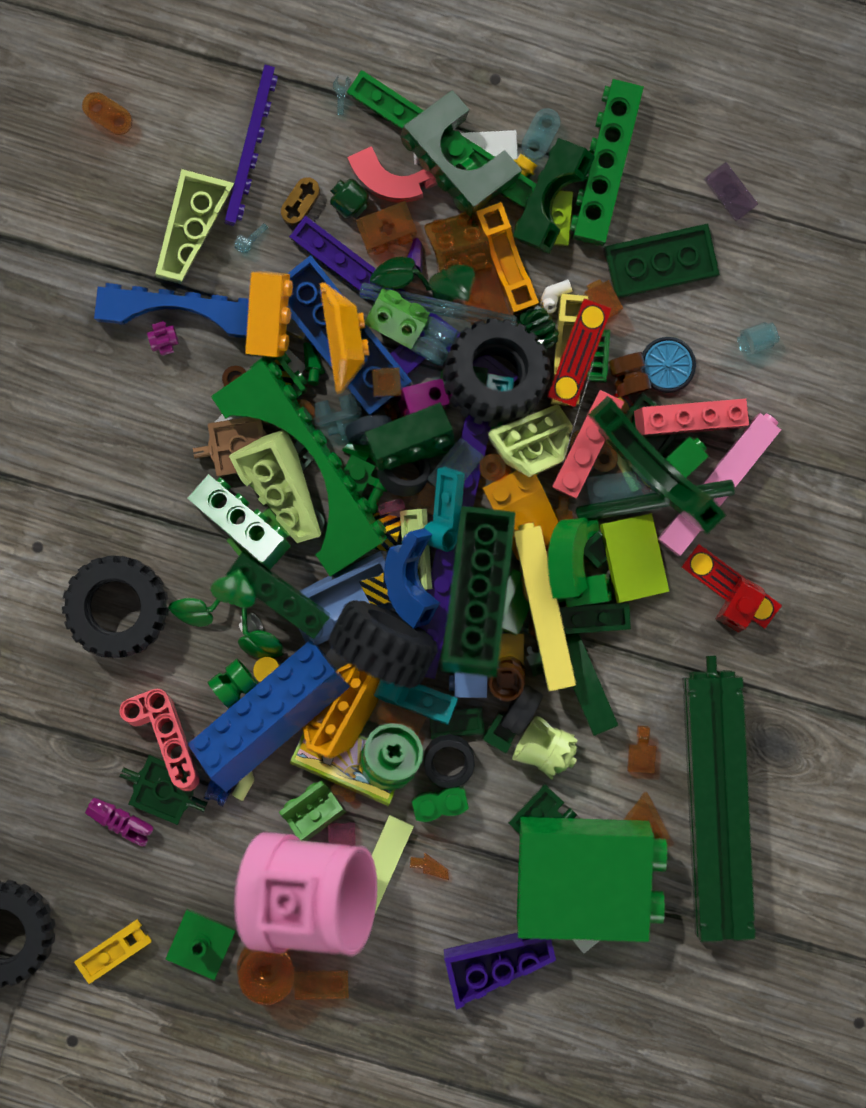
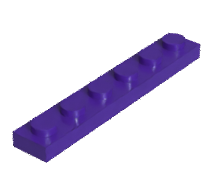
M265 64L224 224L235 226L236 220L242 221L245 205L240 204L242 195H248L252 181V179L247 178L249 168L255 169L258 153H254L256 142H262L265 130L264 127H260L262 117L268 118L272 103L267 101L269 91H275L278 76L273 75L275 69L273 66Z

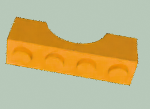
M502 202L476 211L479 227L512 316L520 314L530 307L537 306L539 304L537 296L519 256Z

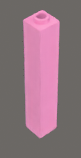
M761 413L756 415L702 484L731 479L736 487L781 431L777 427L778 421L767 413L765 415ZM728 496L715 498L714 500L721 506ZM678 513L658 537V541L677 556H681L701 530Z

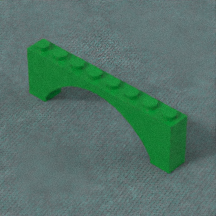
M270 359L263 360L213 394L211 398L225 419L232 416H246L272 423L294 436L313 456L324 478L329 504L328 526L321 550L315 555L328 575L332 576L388 539L385 535L387 531L382 522L375 520L371 514L372 508L369 502L364 497L361 498L357 493V485L350 475H346L340 467L342 466L340 458L335 452L331 453L326 446L327 439L319 429L316 430L311 423L312 417L305 407L301 408L297 402V394L293 387L289 384L286 385L282 379L280 367L274 361L271 362Z

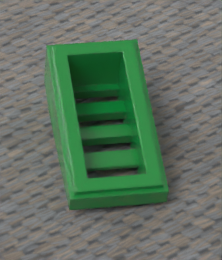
M604 329L601 336L604 337V342H599L598 347H603V352H595L594 357L602 358V363L592 362L590 366L601 368V373L588 372L585 381L607 382L611 331L609 329Z

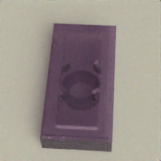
M727 162L704 178V181L735 221H738L758 205L757 201Z

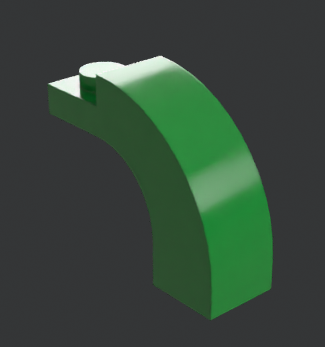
M587 518L560 520L555 526L548 550V576L553 599L578 597L588 588L583 566V554L588 539L600 530L598 520L588 521Z

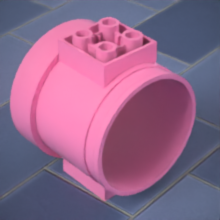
M263 832L256 836L244 855L236 887V921L240 937L245 946L251 950L283 953L288 949L332 954L342 953L343 955L350 956L356 955L363 948L369 937L376 911L377 874L373 857L369 850L362 846L350 847L340 844L301 841L295 835Z

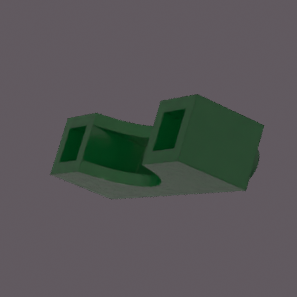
M560 138L557 139L556 144L549 152V159L544 170L538 175L537 185L527 199L523 215L515 225L513 237L527 246L550 254L561 231L553 220V201L558 192L566 185L577 181H584L595 158L591 152L585 147Z

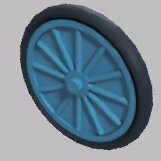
M661 337L652 341L644 349L642 355L646 366L643 372L648 374L651 387L654 390L663 393L677 392L685 388L693 379L696 371V359L692 349L684 341L675 337Z

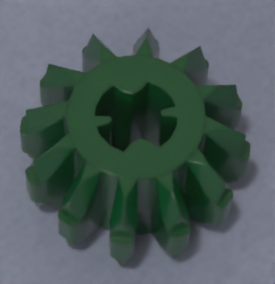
M539 305L530 307L517 317V327L520 323L526 327L525 331L528 334L533 332L538 337L537 344H543L546 350L558 342L556 323L553 322L552 316L548 315L545 308Z

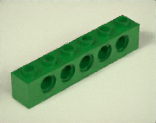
M612 79L611 85L604 88L601 101L606 102L604 112L599 111L595 127L600 128L598 138L592 137L589 152L595 158L585 177V180H587L585 190L580 189L576 205L581 206L579 215H573L570 225V231H574L573 239L599 246H604L644 86ZM615 105H620L624 108L625 114L623 116H615L611 108ZM614 131L618 134L619 140L609 142L605 138V133ZM609 157L613 165L610 168H603L599 165L598 159ZM596 182L603 183L606 187V192L596 194L592 189V185ZM589 208H595L599 211L600 218L590 220L587 218L585 211Z

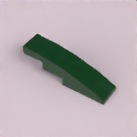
M579 633L565 634L576 686H572L593 736L619 726Z

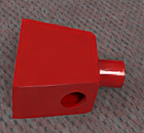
M740 576L715 619L738 633L745 630L766 596L765 590L745 577Z

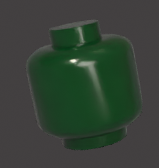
M340 179L330 190L333 194L330 204L344 218L348 219L353 216L356 219L370 204L367 201L369 198L368 192L354 179H348L345 183Z

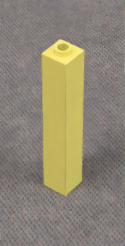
M534 523L518 526L519 530L514 531V538L548 691L576 686L557 598H552L550 589L548 557L541 526L535 527Z

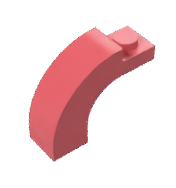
M372 146L347 157L348 163L359 183L374 196L389 202L405 203L422 199L423 192L421 187L425 186L428 189L437 185L433 174L424 169L409 176H397L389 173L379 163Z

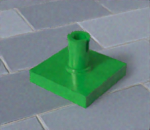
M187 908L165 960L215 980L236 929Z

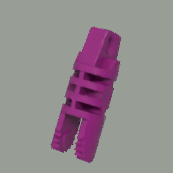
M97 798L91 800L85 814L100 823L101 826H108L110 831H114L116 834L121 833L123 838L141 847L146 846L148 842L147 836L152 833L154 828L151 824L134 815L132 817L129 816V812H125L121 808L116 809V805L106 803Z

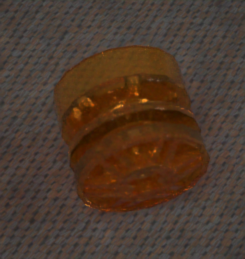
M248 947L241 951L237 960V976L242 993L250 1001L260 1005H272L282 1001L291 992L295 982V970L289 951L273 953L255 951ZM267 964H269L270 971L264 970L262 973L260 970V965L265 967Z

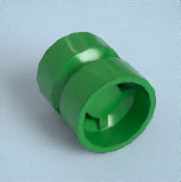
M238 658L225 667L226 672L224 674L219 672L208 681L210 688L228 709L241 699L240 694H247L258 684L253 675Z

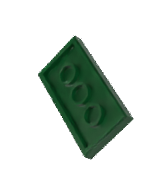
M708 223L604 246L615 299L720 276Z

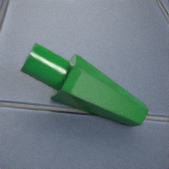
M305 342L303 347L305 370L309 373L308 384L316 386L319 384V376L324 374L325 370L314 346Z
M348 443L341 450L365 461L370 458L375 462L368 444Z

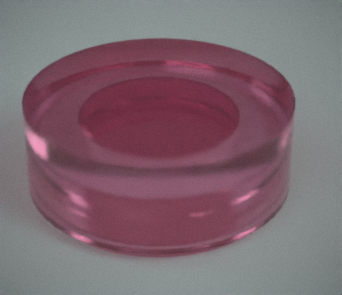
M402 499L378 505L380 516L406 509Z

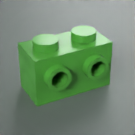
M382 288L367 315L365 325L412 349L426 325L430 313L420 304L411 303L403 299L396 291Z

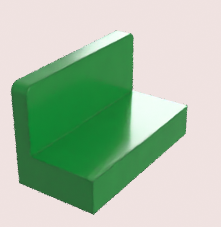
M512 569L508 577L502 630L517 636L520 633L530 605L522 593V584L519 581L522 573Z

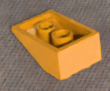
M517 470L482 488L493 510L516 512L514 531H518V526L534 523L535 527L541 526L545 547L549 545L551 535L558 520L536 474L528 477ZM513 534L512 551L518 561L519 556Z

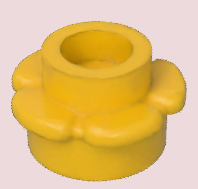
M521 153L516 160L513 159L522 169V175L525 177L529 173L535 175L534 171L538 165Z

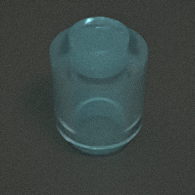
M763 322L741 330L740 336L737 337V342L742 352L746 351L750 356L774 347V344L779 343V335L774 323L767 324Z

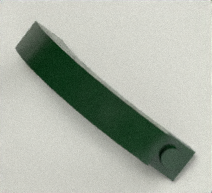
M607 396L588 414L599 428L598 431L621 458L664 501L695 527L708 534L727 516L711 496L696 487L678 472L643 437L612 398Z

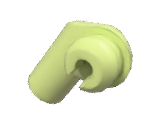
M252 771L238 782L232 793L234 797L241 801L244 800L254 783Z

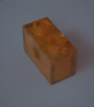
M406 201L355 220L367 254L372 252L374 255L382 254L389 250L388 246L398 243L399 246L408 244L414 240L413 236L417 235V229ZM388 224L389 228L394 227L391 230L392 234L389 236L382 232L383 226Z

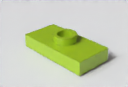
M559 191L553 201V220L561 230L554 245H569L573 192Z

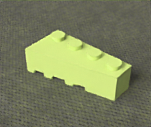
M181 169L155 273L156 278L182 284L231 193L234 183Z

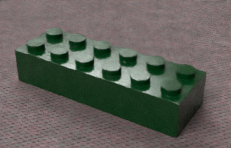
M461 506L442 671L497 677L516 512Z

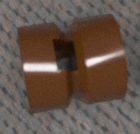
M642 352L628 354L608 361L612 376L617 377V381L614 384L618 398L637 394L652 388L648 374L643 372L646 365Z
M510 656L499 659L497 677H490L489 680L490 691L495 697L500 700L509 701L520 696L524 688L526 675L522 662Z

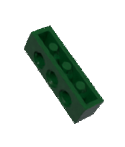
M244 550L226 573V576H229L235 571L240 570L250 584L256 598L313 639L330 618L328 611L273 571L266 568Z

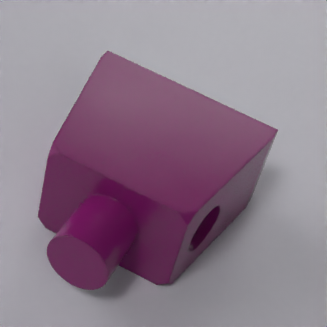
M437 379L402 388L396 397L401 417H404L441 402L445 410L450 405L449 401L452 394H446L443 380ZM429 395L434 396L436 400L431 399Z

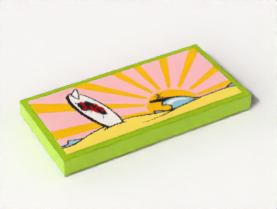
M303 732L290 764L389 806L395 790H381L371 785L363 776L360 768V753L367 740L366 737L359 735L353 748L329 759L307 750Z

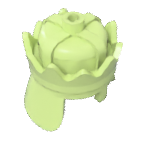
M536 716L521 736L513 753L512 760L535 765L552 780L554 778L552 775L566 771L568 767L572 768L576 763L577 759L573 756L577 751L575 744L578 740L574 738L575 735L557 728L553 729L543 718Z

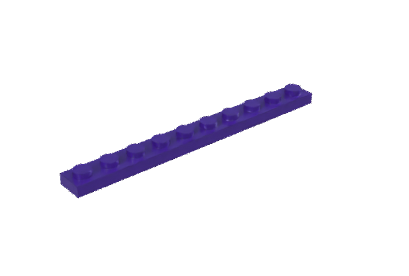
M304 216L289 238L375 302L383 288L376 284H370V277L375 268L307 216ZM402 288L387 289L396 291L403 299L411 303L420 304L430 313L419 337L447 357L455 338L459 337L460 332ZM490 355L478 357L472 363V366L489 368L488 374L514 378V382L518 378L517 375Z
M470 415L465 418L454 470L465 473L462 506L467 507L474 506L489 438L488 433L491 429L488 426V422L482 421L481 425L473 422L475 418ZM457 544L449 552L436 549L431 571L432 589H427V592L439 601L440 604L430 623L419 627L431 635L437 643V653L425 677L435 679L447 627Z

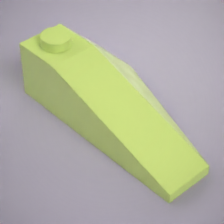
M283 429L263 436L229 455L241 481L246 486L250 485L260 496L258 500L263 505L267 504L276 514V520L297 543L321 535L298 453L287 431Z

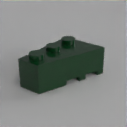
M441 402L365 432L367 444L379 471L456 452L453 429Z

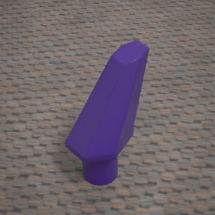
M414 238L408 257L415 261L414 269H418L422 273L423 245L418 238Z

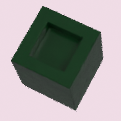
M600 531L595 533L586 542L583 554L596 569L607 560L602 539L603 534Z
M498 711L482 739L506 754L516 734L501 725L505 714Z

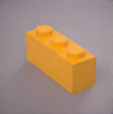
M264 271L251 272L245 354L279 357L285 355V351L288 350L289 336L286 335V326L291 319L288 298L291 297L293 291L290 274Z

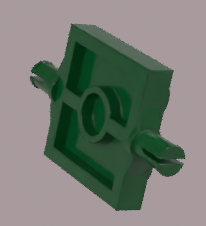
M149 754L144 767L139 773L125 767L121 771L123 773L120 774V778L134 783L133 794L128 805L176 825L179 824L184 811L189 806L203 813L206 809L208 802L194 797V789L192 791H183L173 784L165 761L161 758ZM177 766L183 773V778L180 780L184 783L188 782L187 777L190 775L182 767Z

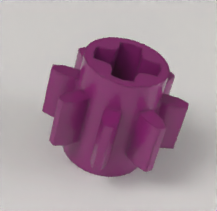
M164 321L152 324L154 331L147 332L152 351L159 350L162 356L173 353V346L179 344L174 326L167 327Z

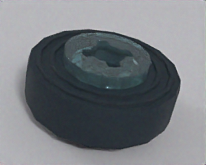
M382 415L359 418L345 427L347 439L352 444L367 445L365 432L392 422V419Z

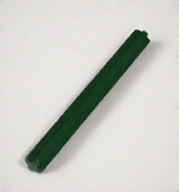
M731 479L696 485V487L713 499L735 494V485ZM657 493L578 506L576 508L577 518H587L589 521L669 507L670 505Z

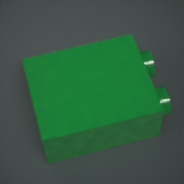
M520 817L516 916L518 938L649 942L650 923L663 924L664 891H652V872L666 871V839L654 838L650 821Z

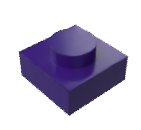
M401 344L390 353L406 375L427 358L416 344H414L412 349Z

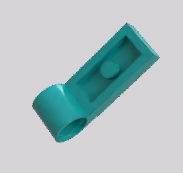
M447 467L438 468L433 521L427 523L424 527L432 534L427 545L446 552L451 551L456 546L465 473Z
M381 679L374 693V696L382 701L449 725L458 698L420 684L414 688H406L404 686H396L393 683L389 684Z

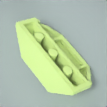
M554 405L492 430L488 435L503 461L530 477L565 461L569 434L572 432L573 425L561 407Z

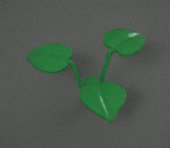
M240 570L212 583L210 590L216 600L211 606L207 607L202 600L195 598L180 599L170 603L168 606L170 612L179 620L195 627L210 625L213 622L211 612L216 609L220 602L241 607L242 633L244 636L238 639L240 648L245 653L256 658H277L285 654L281 642L271 633L260 630L252 631L251 633L248 631L247 608L254 605L255 594Z

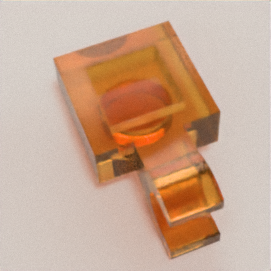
M638 725L637 744L628 745V772L655 773L656 745H648L650 736L649 726Z

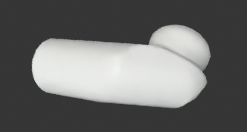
M569 280L550 285L544 289L540 300V307L545 308L548 314L556 311V305L561 294L572 292Z

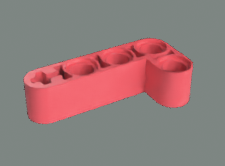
M152 689L125 700L120 705V716L131 726L137 727L149 722L152 723L173 784L183 791L195 789L199 784V774L172 698L161 689ZM158 697H164V705L159 709H154V701ZM136 706L139 707V715L130 719L128 715L130 709ZM169 721L173 722V730L170 733L163 734V725ZM181 746V756L176 759H172V749L174 747ZM177 766H182L183 770L190 775L187 777L188 782L184 783L180 780L183 778V773Z

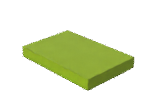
M652 513L600 525L617 603L669 592Z

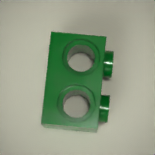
M688 437L665 459L687 478L709 456L705 453L707 450L706 446L698 438L693 440L691 437Z

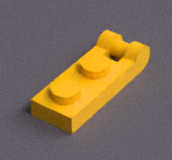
M138 919L74 961L88 984L152 942L149 935L145 936L140 927L142 925ZM129 934H132L137 941L131 946L125 938Z

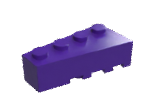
M518 933L444 949V960L456 1010L474 999L487 995L488 992L500 986L504 987L510 984L512 980L522 975L526 976L556 961L552 940L518 938Z

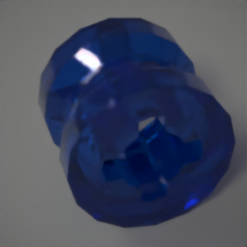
M211 779L204 799L208 801L211 799L215 800L219 806L224 807L232 788L226 792Z

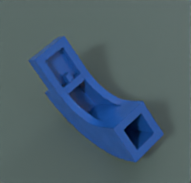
M425 528L408 532L403 537L401 545L390 547L384 566V579L389 600L399 616L412 628L429 624L440 604L423 588L418 576L419 559L432 536Z

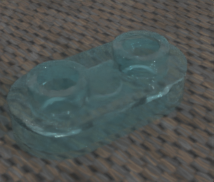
M550 108L541 109L536 113L522 140L521 150L523 155L529 160L536 161L542 159L558 132L560 117L555 110ZM549 120L552 125L549 128H545L542 126V121ZM532 143H536L539 145V150L536 152L531 151L529 146Z

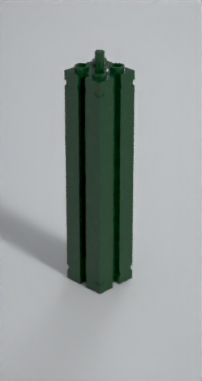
M717 655L706 656L707 672H689V677L682 678L693 908L695 917L694 929L695 935L701 942L729 939L734 941L756 940L743 677L737 676L735 671L732 670L717 671Z

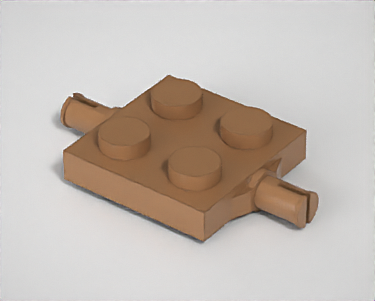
M243 417L209 423L210 438L208 446L193 448V452L197 453L194 454V458L210 456L215 464L217 477L238 474L229 455L267 435L263 429L262 420Z

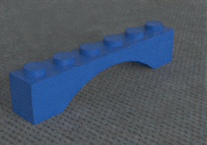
M106 283L105 287L97 288L94 319L98 322L125 325L134 318L149 312L178 309L194 312L210 319L230 337L247 338L249 299L238 298V302L227 301L228 297L212 295L211 299L201 298V294L194 292H185V296L174 295L175 291L159 289L158 293L148 292V288L132 286V290L121 289L122 285Z

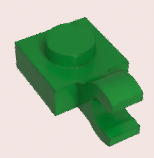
M459 131L440 144L444 157L453 166H461L463 170L478 169V166L470 159L475 154V151Z

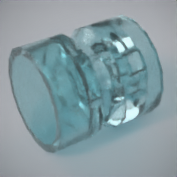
M429 316L422 330L425 335L424 337H418L412 351L422 358L442 366L449 353L446 348L452 346L460 332L450 325Z

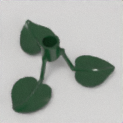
M455 222L442 227L438 231L436 243L438 246L446 248L445 269L434 274L429 282L418 269H414L415 261L412 258L394 257L383 262L375 269L370 277V284H376L387 289H399L411 283L414 275H416L425 285L426 291L432 292L434 302L438 306L449 305L455 299L469 301L471 289L475 281L474 270L467 265H453L450 267V252L452 249L461 252L470 248L479 236L478 224Z

